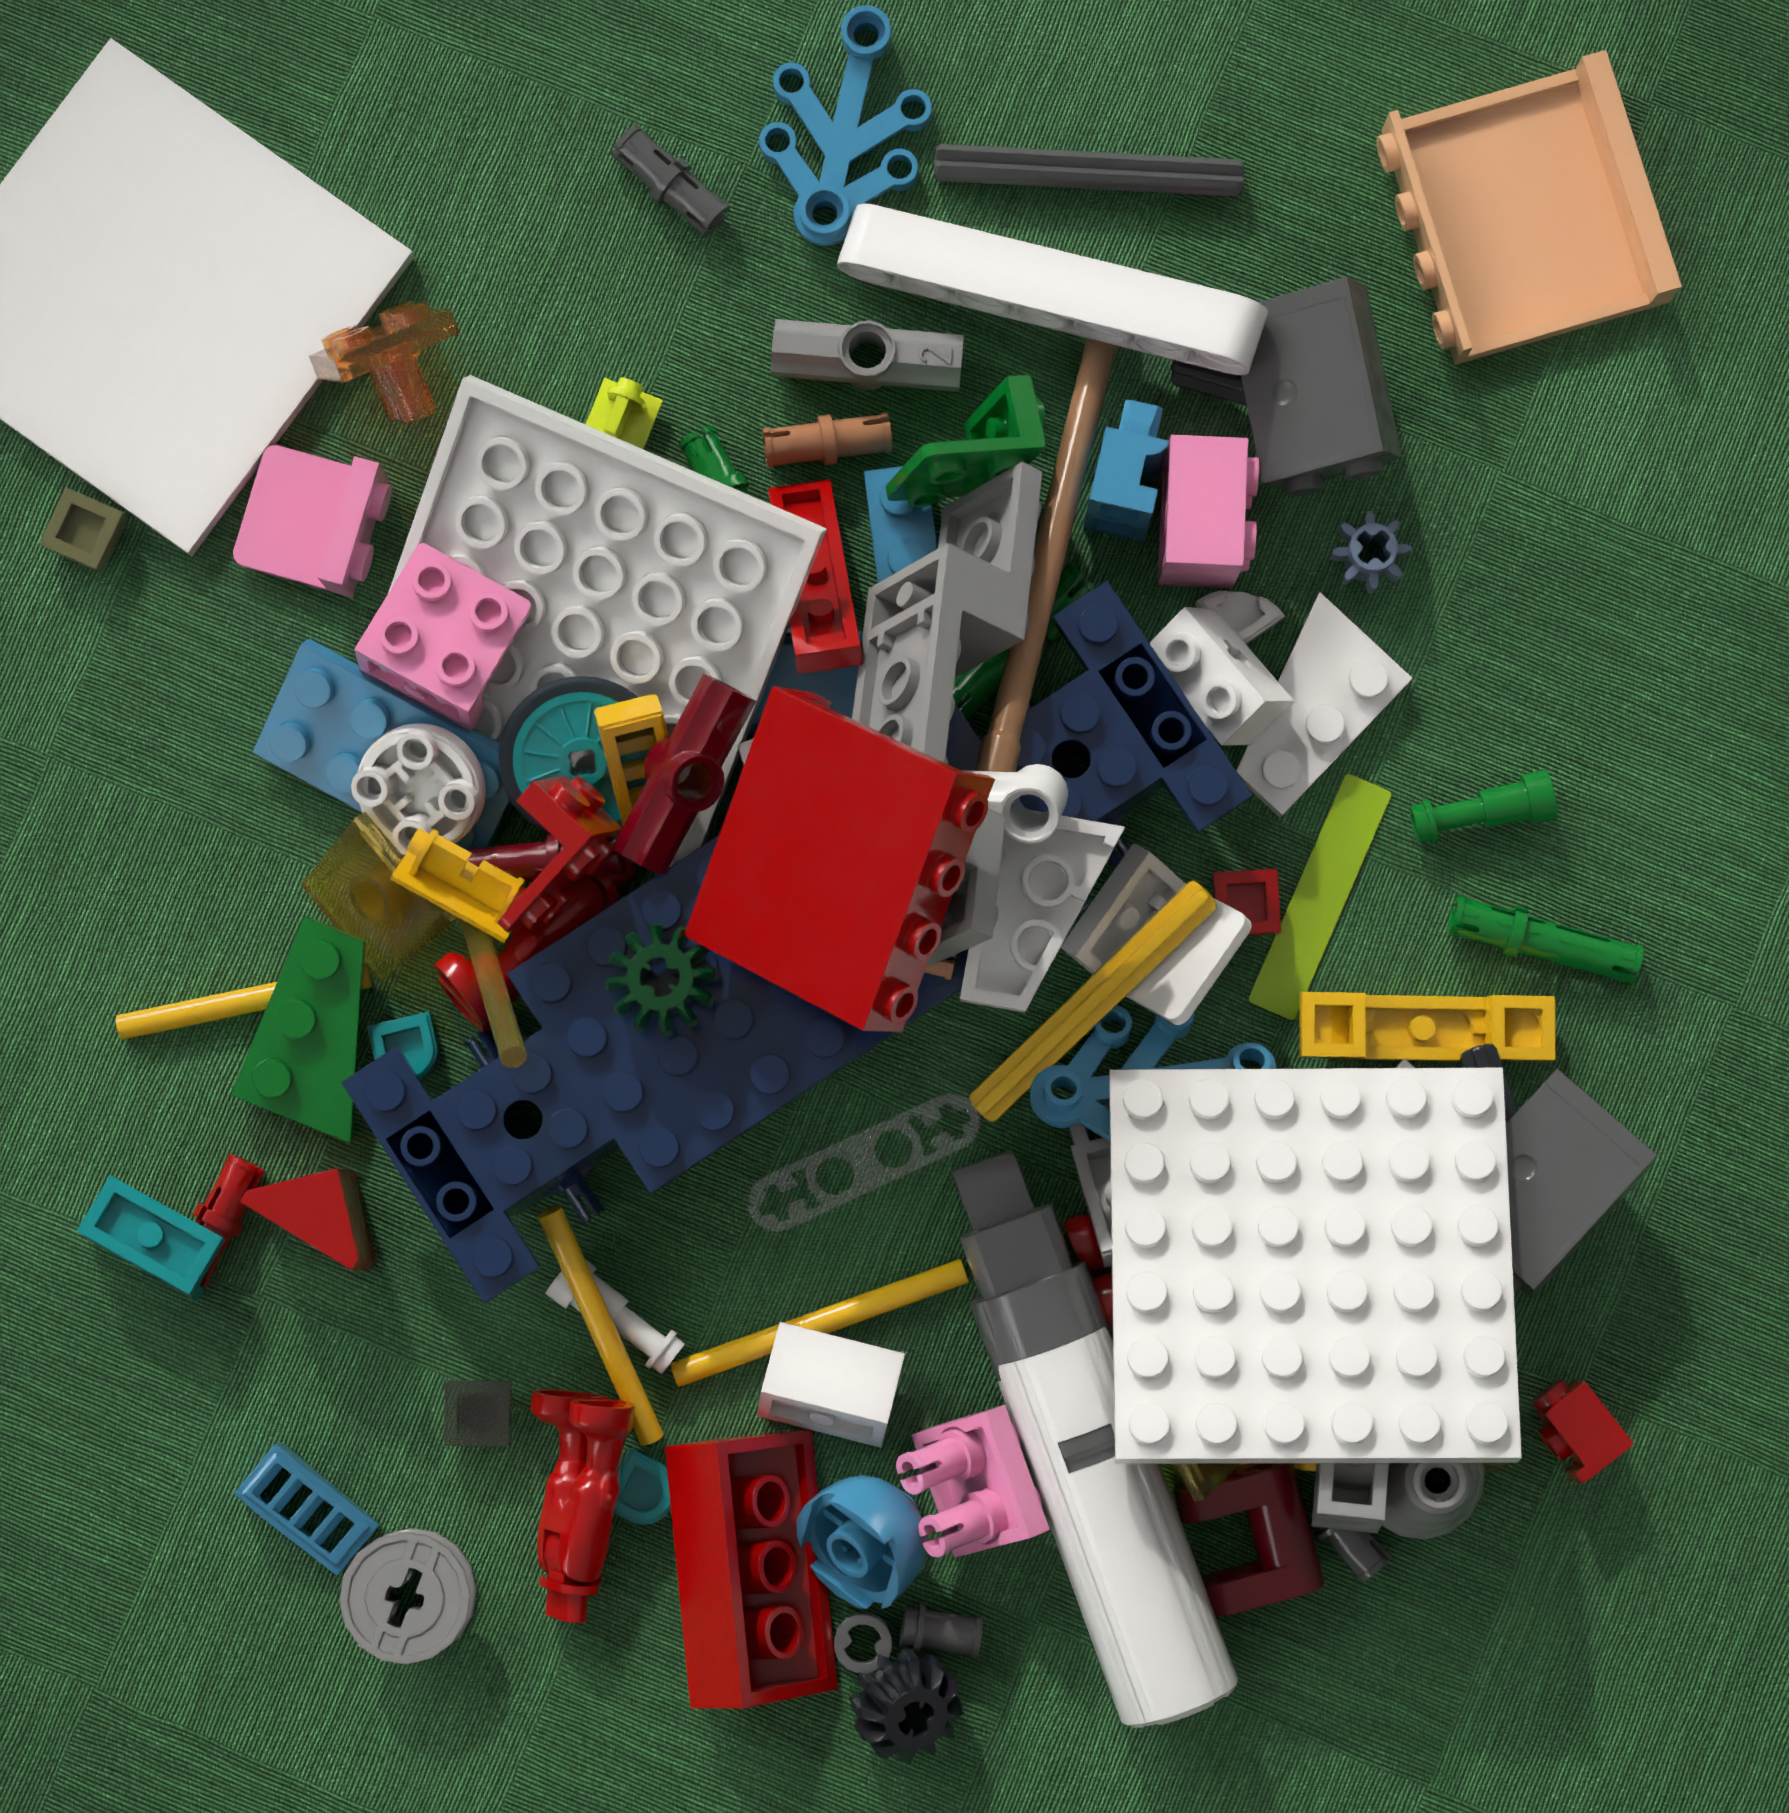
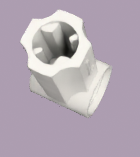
M1041 764L1028 765L1018 772L963 771L988 775L995 779L988 797V808L1006 816L1004 833H1007L1016 841L1027 844L1039 843L1050 837L1056 829L1067 804L1069 793L1066 781L1059 772L1050 766ZM1027 794L1038 796L1044 800L1049 810L1042 813L1031 812L1022 805L1019 797Z

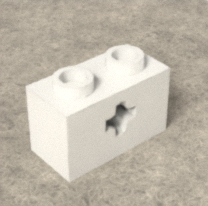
M1184 607L1150 642V645L1207 729L1221 745H1252L1295 702L1215 609Z

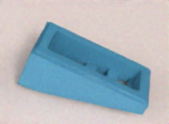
M283 1442L275 1444L234 1493L236 1497L336 1576L342 1572L380 1526L377 1521ZM284 1468L292 1476L274 1498L270 1500L262 1492ZM304 1484L313 1492L291 1517L283 1511V1508ZM325 1500L334 1508L311 1534L303 1526ZM347 1517L354 1525L334 1550L331 1551L323 1542L341 1520Z

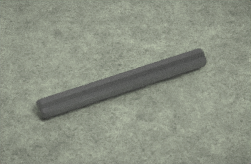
M956 144L938 145L934 157L935 179L948 182L1234 197L1241 194L1244 184L1243 162L1239 159Z

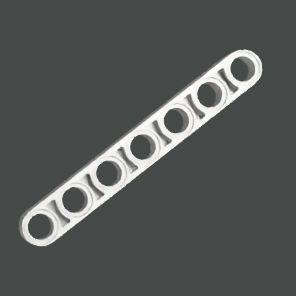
M872 204L856 205L837 261V267L842 272L867 283L1234 375H1246L1249 373L1268 314L1265 306L1238 294Z

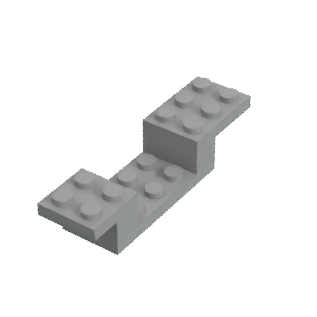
M1022 461L945 506L942 510L938 549L868 589L861 644L863 665L858 667L852 714L853 720L948 764L946 749L949 723L955 708L953 698L955 677L1025 639V633L1029 625V613L1027 611L1030 583L1035 569L1034 546L1036 527L1041 513V502L1039 499L1042 471ZM989 808L983 823L976 830L964 863L965 873L959 888L952 895L941 925L940 943L936 951L929 958L926 967L993 938V930L998 919L996 902L999 873L1005 854L1003 836L1006 816Z

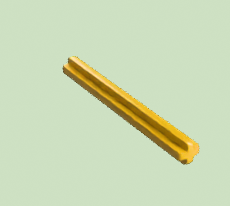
M1194 880L1188 882L970 1093L969 1100L976 1111L990 1122L999 1120L1031 1089L1032 1082L1038 1073L1047 1067L1057 1064L1216 910L1217 903L1211 894Z

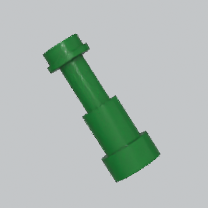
M1541 770L1520 775V782L1478 791V798L1432 807L1430 800L1424 799L1421 800V804L1410 806V818L1417 843L1425 841L1436 843L1438 842V832L1482 822L1486 828L1525 819H1528L1531 825L1557 819L1556 796L1548 771Z

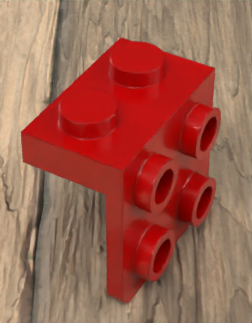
M568 776L533 781L516 800L564 847L499 919L497 923L506 932L523 927L532 930L542 921L547 925L552 923L574 899V896L568 891L574 882L585 873L589 877L594 876L616 852L612 849L613 845L610 842L618 835L622 827L601 808L606 802L603 796L581 777L576 776L571 780Z

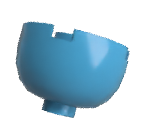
M862 1475L837 1481L812 1498L797 1517V1538L800 1547H803L809 1541L814 1554L818 1558L810 1565L817 1578L836 1596L858 1608L867 1609L874 1602L882 1603L881 1609L892 1605L917 1577L924 1566L927 1551L922 1543L928 1541V1536L920 1537L918 1524L922 1517L914 1500L904 1491L880 1478Z

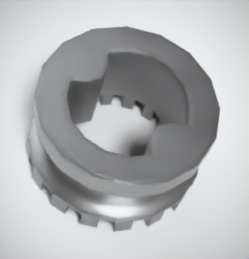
M857 1612L847 1617L839 1625L834 1637V1650L838 1660L846 1669L856 1673H870L879 1669L877 1666L878 1655L867 1661H858L852 1658L846 1651V1647L852 1642L849 1630L857 1625L874 1627L881 1636L874 1644L877 1654L889 1658L892 1650V1635L888 1625L879 1616L869 1612Z

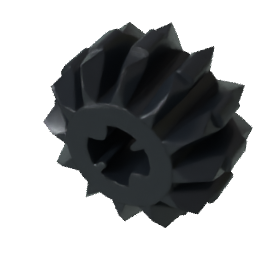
M903 1646L896 1662L892 1663L886 1656L878 1654L877 1666L880 1669L875 1674L858 1672V1682L863 1691L849 1697L851 1709L857 1716L854 1719V1727L863 1741L870 1743L877 1755L885 1760L896 1753L901 1761H905L910 1765L917 1750L921 1748L926 1754L935 1757L936 1745L934 1741L939 1736L955 1738L954 1727L949 1720L964 1714L962 1702L956 1696L960 1690L957 1679L950 1670L943 1668L942 1663L935 1655L930 1654L928 1651L917 1657L913 1650Z

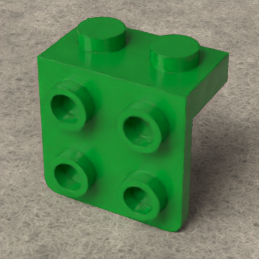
M1031 375L1007 376L963 423L966 440L933 442L920 447L885 486L887 499L889 501L907 500L910 507H926L937 504L946 497L964 496L1022 461L1029 465L1046 448L1043 434L1045 410L1041 399L1035 397Z

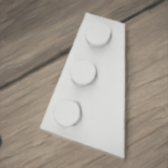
M1319 592L1278 680L1295 702L1252 745L1247 746L1236 769L1237 773L1245 785L1281 818L1411 681L1412 677Z
M1029 810L1031 812L1042 813L1039 811ZM1061 816L1051 836L1039 843L1027 844L1018 842L1007 835V833H1004L1003 846L1005 854L1000 867L996 902L998 919L993 930V938L968 950L960 996L961 1002L1026 1012L1123 833L1124 826Z

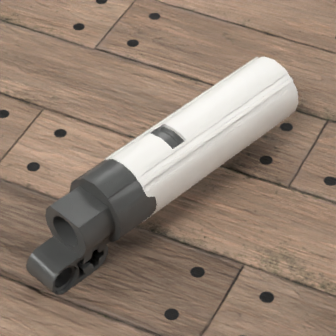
M1012 1149L953 1170L951 1173L972 1231L959 1238L981 1296L970 1303V1307L1012 1423L1017 1431L1020 1445L1036 1489L1041 1496L1045 1514L1121 1723L1134 1728H1143L1154 1724H1167L1213 1706L1216 1701L1229 1696L1237 1685L1238 1677L1160 1464H1115L1113 1334L1087 1262H1072L1052 1204L1034 1208Z

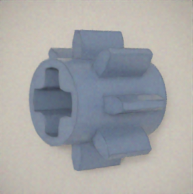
M1367 511L1362 521V527L1358 530L1345 522L1340 526L1338 533L1348 545L1333 549L1329 559L1335 562L1343 561L1347 570L1341 581L1344 586L1355 578L1366 582L1368 594H1374L1379 578L1383 575L1395 583L1400 580L1403 573L1393 561L1394 559H1402L1408 556L1412 547L1408 544H1398L1394 535L1400 524L1398 520L1391 522L1386 527L1375 523L1373 512ZM1373 542L1379 544L1382 551L1378 559L1374 558L1368 564L1360 560L1358 556L1363 547H1368Z

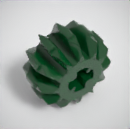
M660 923L651 924L650 936L652 945L647 947L644 946L640 937L635 932H630L625 936V939L630 948L636 953L634 957L630 959L616 952H612L609 957V962L613 966L626 971L627 974L626 976L606 979V990L613 993L630 991L628 995L616 1003L613 1010L619 1017H623L641 1006L634 1023V1029L640 1033H645L649 1029L654 1015H659L661 1034L664 1037L673 1036L674 1024L672 1015L678 1012L684 1023L688 1027L694 1028L699 1024V1021L694 1012L688 1007L693 1000L708 1008L713 1007L715 1003V998L710 993L698 989L697 984L717 981L719 979L718 970L711 967L693 968L707 958L710 954V949L698 944L684 954L683 951L689 938L684 936L686 928L682 926L675 931L670 945L665 944V932ZM663 963L666 964L671 974L680 975L677 987L669 984V988L672 990L671 994L659 997L653 986L645 985V977L647 973L655 976L652 968Z

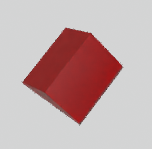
M336 1168L250 1189L245 1192L240 1200L247 1207L350 1270L370 1271L376 1261L358 1179L354 1171Z

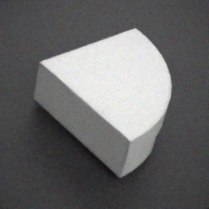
M1240 591L1213 592L1200 598L1195 604L1198 608L1215 609L1246 645L1278 624L1285 617L1281 610L1268 599Z

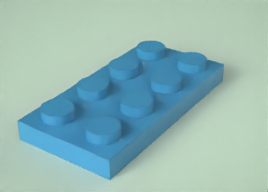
M310 638L300 645L254 747V754L362 812L359 803L352 795L351 784L353 777L358 773L359 765L366 751L379 738L399 726L412 723L431 724L444 728L463 740L477 757L485 778L486 798L481 816L475 826L461 840L455 843L463 849L491 847L512 804L504 789L499 771L498 755L500 742L474 728L472 731L463 728L363 673L354 662Z

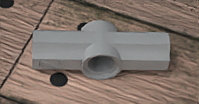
M775 319L771 352V377L849 383L853 387L865 391L889 386L959 392L964 335L888 329L881 323L870 320L859 321L853 325ZM870 343L882 349L885 357L879 365L873 368L859 367L850 358L852 351L861 344Z

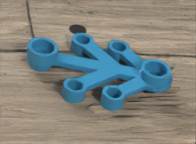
M870 5L853 8L845 15L841 24L842 45L849 55L833 121L811 89L810 76L805 67L794 62L785 63L777 68L773 76V88L777 99L793 107L825 157L820 181H818L798 153L796 134L788 124L772 122L762 129L759 136L762 156L768 162L779 166L798 196L794 206V222L798 232L808 242L818 246L835 245L846 238L856 205L868 204L890 189L904 191L915 184L918 178V161L910 151L897 148L889 151L883 157L881 167L845 186L851 162L903 130L917 132L924 129L932 117V103L928 95L918 89H908L897 97L893 106L859 126L873 61L886 53L891 42V25L888 17L879 8ZM864 29L872 30L878 36L877 41L868 47L859 45L854 39L855 35ZM789 75L798 76L804 82L802 88L794 93L784 91L780 83ZM908 102H918L924 107L925 112L920 118L909 119L903 115L901 110ZM776 134L784 135L789 139L790 144L782 152L771 151L766 145L767 140L771 136ZM895 161H904L910 165L912 170L907 177L897 179L889 174V166ZM821 207H829L836 212L837 217L829 225H820L813 218L815 211Z
M1118 1005L1113 1008L1092 1029V1034L1069 1065L1047 1067L1034 1078L1030 1089V1103L1035 1114L1043 1122L1056 1128H1067L1081 1123L1110 1141V1110L1101 1105L1109 1103V1075L1093 1077V1075L1111 1049L1120 1048L1128 1041L1132 1027V1018L1126 1009ZM1193 1012L1191 1017L1181 1025L1170 1023L1155 1014L1154 1025L1121 1068V1070L1245 1069L1241 1066L1240 1061L1251 1060L1258 1063L1261 1069H1276V1063L1273 1055L1265 1047L1250 1042L1233 1047L1225 1058L1155 1068L1175 1040L1188 1035L1194 1019ZM1106 1021H1115L1122 1026L1123 1030L1118 1033H1110L1105 1031L1101 1024ZM1054 1088H1065L1072 1091L1074 1096L1069 1099H1059L1053 1095L1051 1090Z

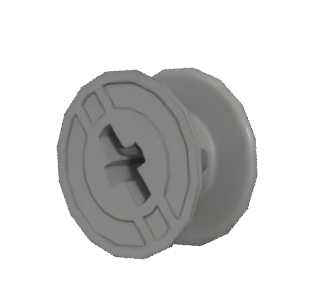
M409 1528L377 1538L356 1554L343 1575L339 1602L345 1627L360 1648L381 1661L411 1664L433 1658L461 1636L474 1613L477 1587L472 1566L456 1544L437 1532ZM416 1569L422 1573L415 1593L424 1595L423 1604L417 1603L406 1612L402 1622L395 1618L402 1598L394 1596V1588H400L407 1584Z

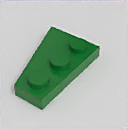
M309 916L303 917L231 1093L232 1096L347 1143L353 1141L354 1102L341 1082L358 1071L357 1051L359 1021L362 1010L365 939Z

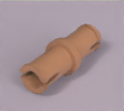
M882 412L879 415L832 420L830 414L817 417V423L770 429L769 427L762 428L767 469L774 468V466L819 460L823 461L824 466L837 465V458L893 452L891 426L887 412Z

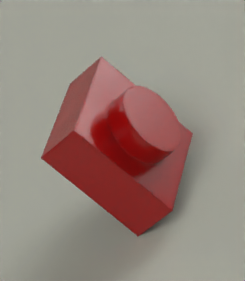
M1277 869L1212 873L1213 898L1241 912L1251 921V930L1247 936L1279 935L1281 933Z

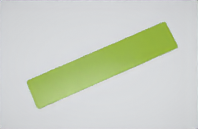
M1351 774L1344 776L1283 917L1281 933L1275 936L1249 996L1250 1003L1289 1020L1296 1018L1300 1009V992H1307L1389 803L1391 798L1390 791Z

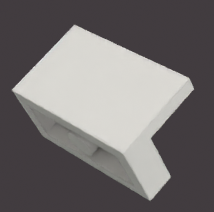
M779 1322L761 1390L757 1416L881 1448L905 1353Z

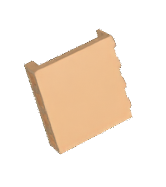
M1606 50L1583 56L1576 69L1401 119L1398 110L1389 112L1382 128L1383 135L1377 136L1376 139L1379 158L1386 173L1392 171L1395 173L1401 194L1395 195L1398 219L1405 232L1413 230L1420 252L1413 255L1416 276L1423 291L1428 289L1432 291L1438 312L1432 314L1435 337L1442 350L1450 348L1455 365L1670 303L1682 288Z

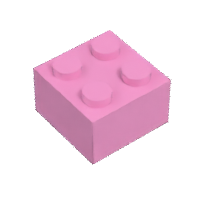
M1170 435L1162 464L1157 585L1233 589L1240 572L1249 571L1250 560L1255 558L1257 525L1256 521H1245L1246 509H1251L1252 497L1257 496L1259 458L1248 457V438Z

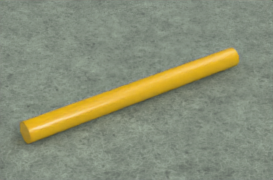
M957 1259L783 1323L828 1334L967 1284L969 1281L961 1259ZM779 1324L670 1363L678 1387L770 1355Z

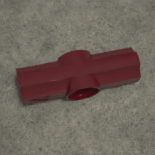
M703 673L670 738H665L656 743L648 752L644 763V776L647 782L612 849L657 874H666L697 813L714 805L721 796L725 785L722 766L756 700L730 685ZM691 765L688 776L684 781L677 784L681 772L684 768Z

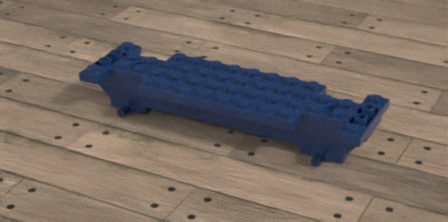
M1108 581L1053 616V623L1086 672L1036 705L1031 700L1029 701L1020 738L1021 751L1016 772L1028 765L1034 764L1046 765L1054 769L1052 757L1057 751L1068 747L1080 750L1086 756L1089 768L1080 777H1063L1069 794L1062 816L1119 826L1129 811L1154 796L1155 792L1164 786L1192 829L1198 834L1251 799L1253 795ZM955 704L949 723L946 757L948 765L958 770L975 771L983 740L980 741ZM1027 794L1019 797L1022 805L1028 810L1047 812L1049 810L1044 800L1038 796ZM719 835L669 867L665 875L658 874L507 973L542 1029L504 1054L490 1035L489 1030L484 1034L481 1031L476 1033L489 1052V1056L486 1055L474 1036L465 1041L464 1044L468 1046L481 1069L436 1099H432L403 1052L397 1046L341 1082L483 1303H488L541 1268L534 1254L511 1221L510 1217L512 1215L520 1214L544 1197L563 1193L580 1218L582 1225L589 1222L593 1217L581 1201V1196L595 1216L600 1215L606 1209L601 1205L584 1178L589 1175L597 1162L618 1148H621L649 1193L653 1194L897 1033L863 1031L710 950V954L705 960L693 968L711 967L718 970L719 979L717 981L697 984L698 989L710 993L715 998V1003L713 1007L708 1008L693 1000L688 1007L694 1012L699 1021V1024L694 1028L688 1027L678 1012L672 1015L674 1024L673 1036L664 1037L661 1034L659 1015H654L649 1029L645 1033H640L634 1029V1023L641 1006L623 1017H619L615 1013L613 1008L616 1003L628 995L630 991L613 993L606 990V979L626 976L627 974L626 971L616 968L609 962L611 953H621L630 959L634 957L636 953L630 948L625 939V936L630 932H635L645 947L652 945L650 927L653 923H660L663 926L665 944L670 945L673 935L679 927L687 928ZM1121 835L1115 847L1123 858L1130 847ZM1114 848L1108 861L1115 870L1122 859ZM1087 899L1080 911L1089 906ZM689 939L683 953L685 954L699 943ZM969 949L958 953L956 958H946L947 960L955 961L951 980L944 979L945 977L923 974L918 988L916 1008L906 1021L904 1027L962 990ZM662 963L654 966L652 970L655 972V976L647 973L645 985L653 986L659 997L671 994L672 990L669 988V984L677 987L680 975L671 974L666 964ZM521 1104H536L543 1118L540 1130L531 1138L517 1139L509 1129L510 1114Z

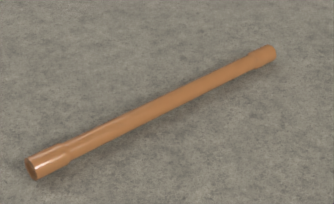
M1084 337L1085 347L1034 546L1035 569L1030 583L1027 611L1029 613L1028 629L1025 633L1024 641L1012 646L1008 650L989 730L982 741L975 771L1016 772L1021 751L1020 738L1115 353L1119 348L1117 345Z

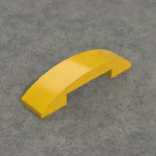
M1300 992V1057L1460 1062V1056L1466 1050L1478 1045L1493 1044L1498 1050L1501 1062L1555 1060V996L1491 995L1487 997Z

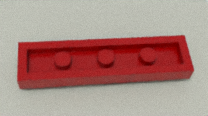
M830 479L768 488L771 505L827 528L797 608L790 619L797 673L831 671L838 668L863 665Z

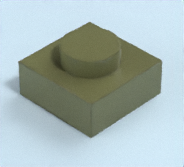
M65 487L39 545L50 552L101 574L128 517L115 508Z

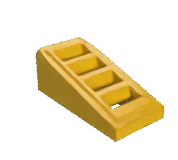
M655 694L602 706L594 710L623 826L632 810V806L635 805L644 787L642 785L628 789L626 782L645 778L644 763L646 757L621 763L620 756L650 749L661 740L669 738L663 710Z

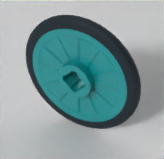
M575 676L562 678L541 686L523 699L515 708L501 736L498 755L499 771L504 789L510 801L527 821L541 831L551 835L516 800L533 781L568 776L573 780L578 776L591 784L603 796L606 802L601 808L616 823L623 827L594 710L602 706L638 698L636 694L606 679ZM652 748L620 756L621 763L647 757L648 752ZM590 749L595 753L594 768L588 767L577 770L572 766L571 753L573 750L578 752ZM646 778L626 782L627 788L645 785L647 780Z

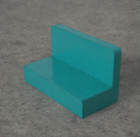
M111 1175L76 1231L90 1242L196 1301H199L204 1292V1289L199 1285L226 1241L221 1236Z

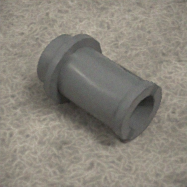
M1316 1527L1317 1530L1314 1536L1317 1540L1326 1539L1354 1572L1359 1582H1364L1375 1575L1392 1557L1391 1553L1382 1547L1372 1533Z
M918 1602L917 1608H904L899 1646L911 1647V1650L916 1655H919L920 1649L967 1655L970 1658L977 1659L982 1638V1616L975 1615V1617L926 1610V1604Z

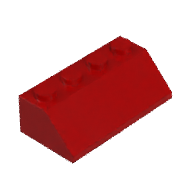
M812 1430L713 1439L665 1446L690 1708L743 1709L838 1689L828 1587L817 1578L810 1567L818 1559L811 1548L810 1542L808 1541L803 1547H800L797 1538V1517L803 1507L818 1494Z

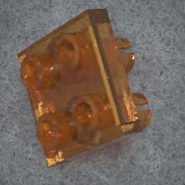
M409 301L380 313L378 316L382 325L370 329L369 326L357 329L356 325L321 338L324 349L309 355L317 378L320 380L344 383L369 372L388 420L391 422L401 419L402 424H408L427 417L438 410L416 357L421 355L420 350L457 335L460 331L451 309L429 308L427 301L416 305L413 301Z

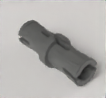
M638 125L630 127L615 143L613 147L615 149L611 151V157L621 163L627 170L629 169L650 189L649 195L658 204L667 203L698 230L703 237H707L714 232L726 218V213L731 208L730 205L719 198L714 192H711L691 173L692 167L683 158H673L642 131Z

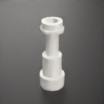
M586 1260L618 1333L650 1357L644 1366L648 1369L652 1367L662 1375L685 1343L675 1336L677 1333L673 1330L665 1337L627 1308L626 1304L629 1300L594 1274L597 1268ZM561 1271L545 1294L566 1309L571 1305L580 1312Z

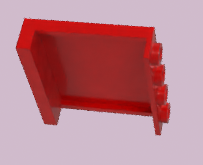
M772 686L684 936L863 1031L903 1032L906 1021L916 1008L918 988L929 958L936 951L940 943L941 925L952 895L959 888L965 873L964 863L974 835L987 815L988 797L995 779L988 775L958 770L829 708L832 701L815 693Z

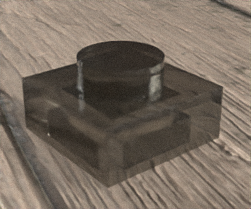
M512 1380L445 1381L444 1446L512 1445Z

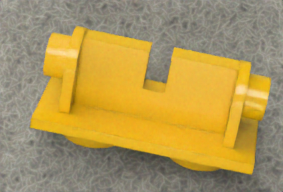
M418 828L406 849V854L390 880L505 943L511 932H506L497 922L527 889L522 886L525 879L521 877L517 879L485 860L477 867L468 861L472 853L438 835L439 831L433 828L429 834Z

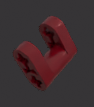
M1248 1463L1199 1476L1182 1482L1173 1488L1180 1519L1184 1523L1203 1522L1246 1510L1259 1560L1213 1572L1202 1578L1215 1617L1232 1615L1292 1599L1316 1591L1324 1586L1325 1581L1294 1463Z

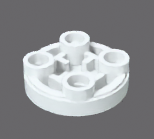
M424 723L402 725L379 738L366 751L359 765L358 773L353 777L351 784L352 795L359 803L368 823L383 839L394 845L396 850L403 855L406 854V849L418 828L429 834L434 828L439 831L438 835L454 844L457 843L479 820L486 798L483 770L470 747L452 732L436 725Z

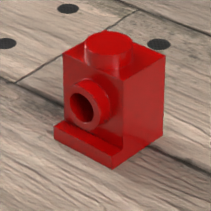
M1559 1379L1546 1387L1531 1401L1537 1409L1534 1412L1544 1424L1537 1431L1538 1435L1559 1461L1563 1462L1568 1457L1572 1459L1574 1464L1568 1467L1565 1472L1574 1482L1586 1483L1634 1445L1625 1431L1584 1381L1574 1380L1569 1385H1566L1563 1379Z

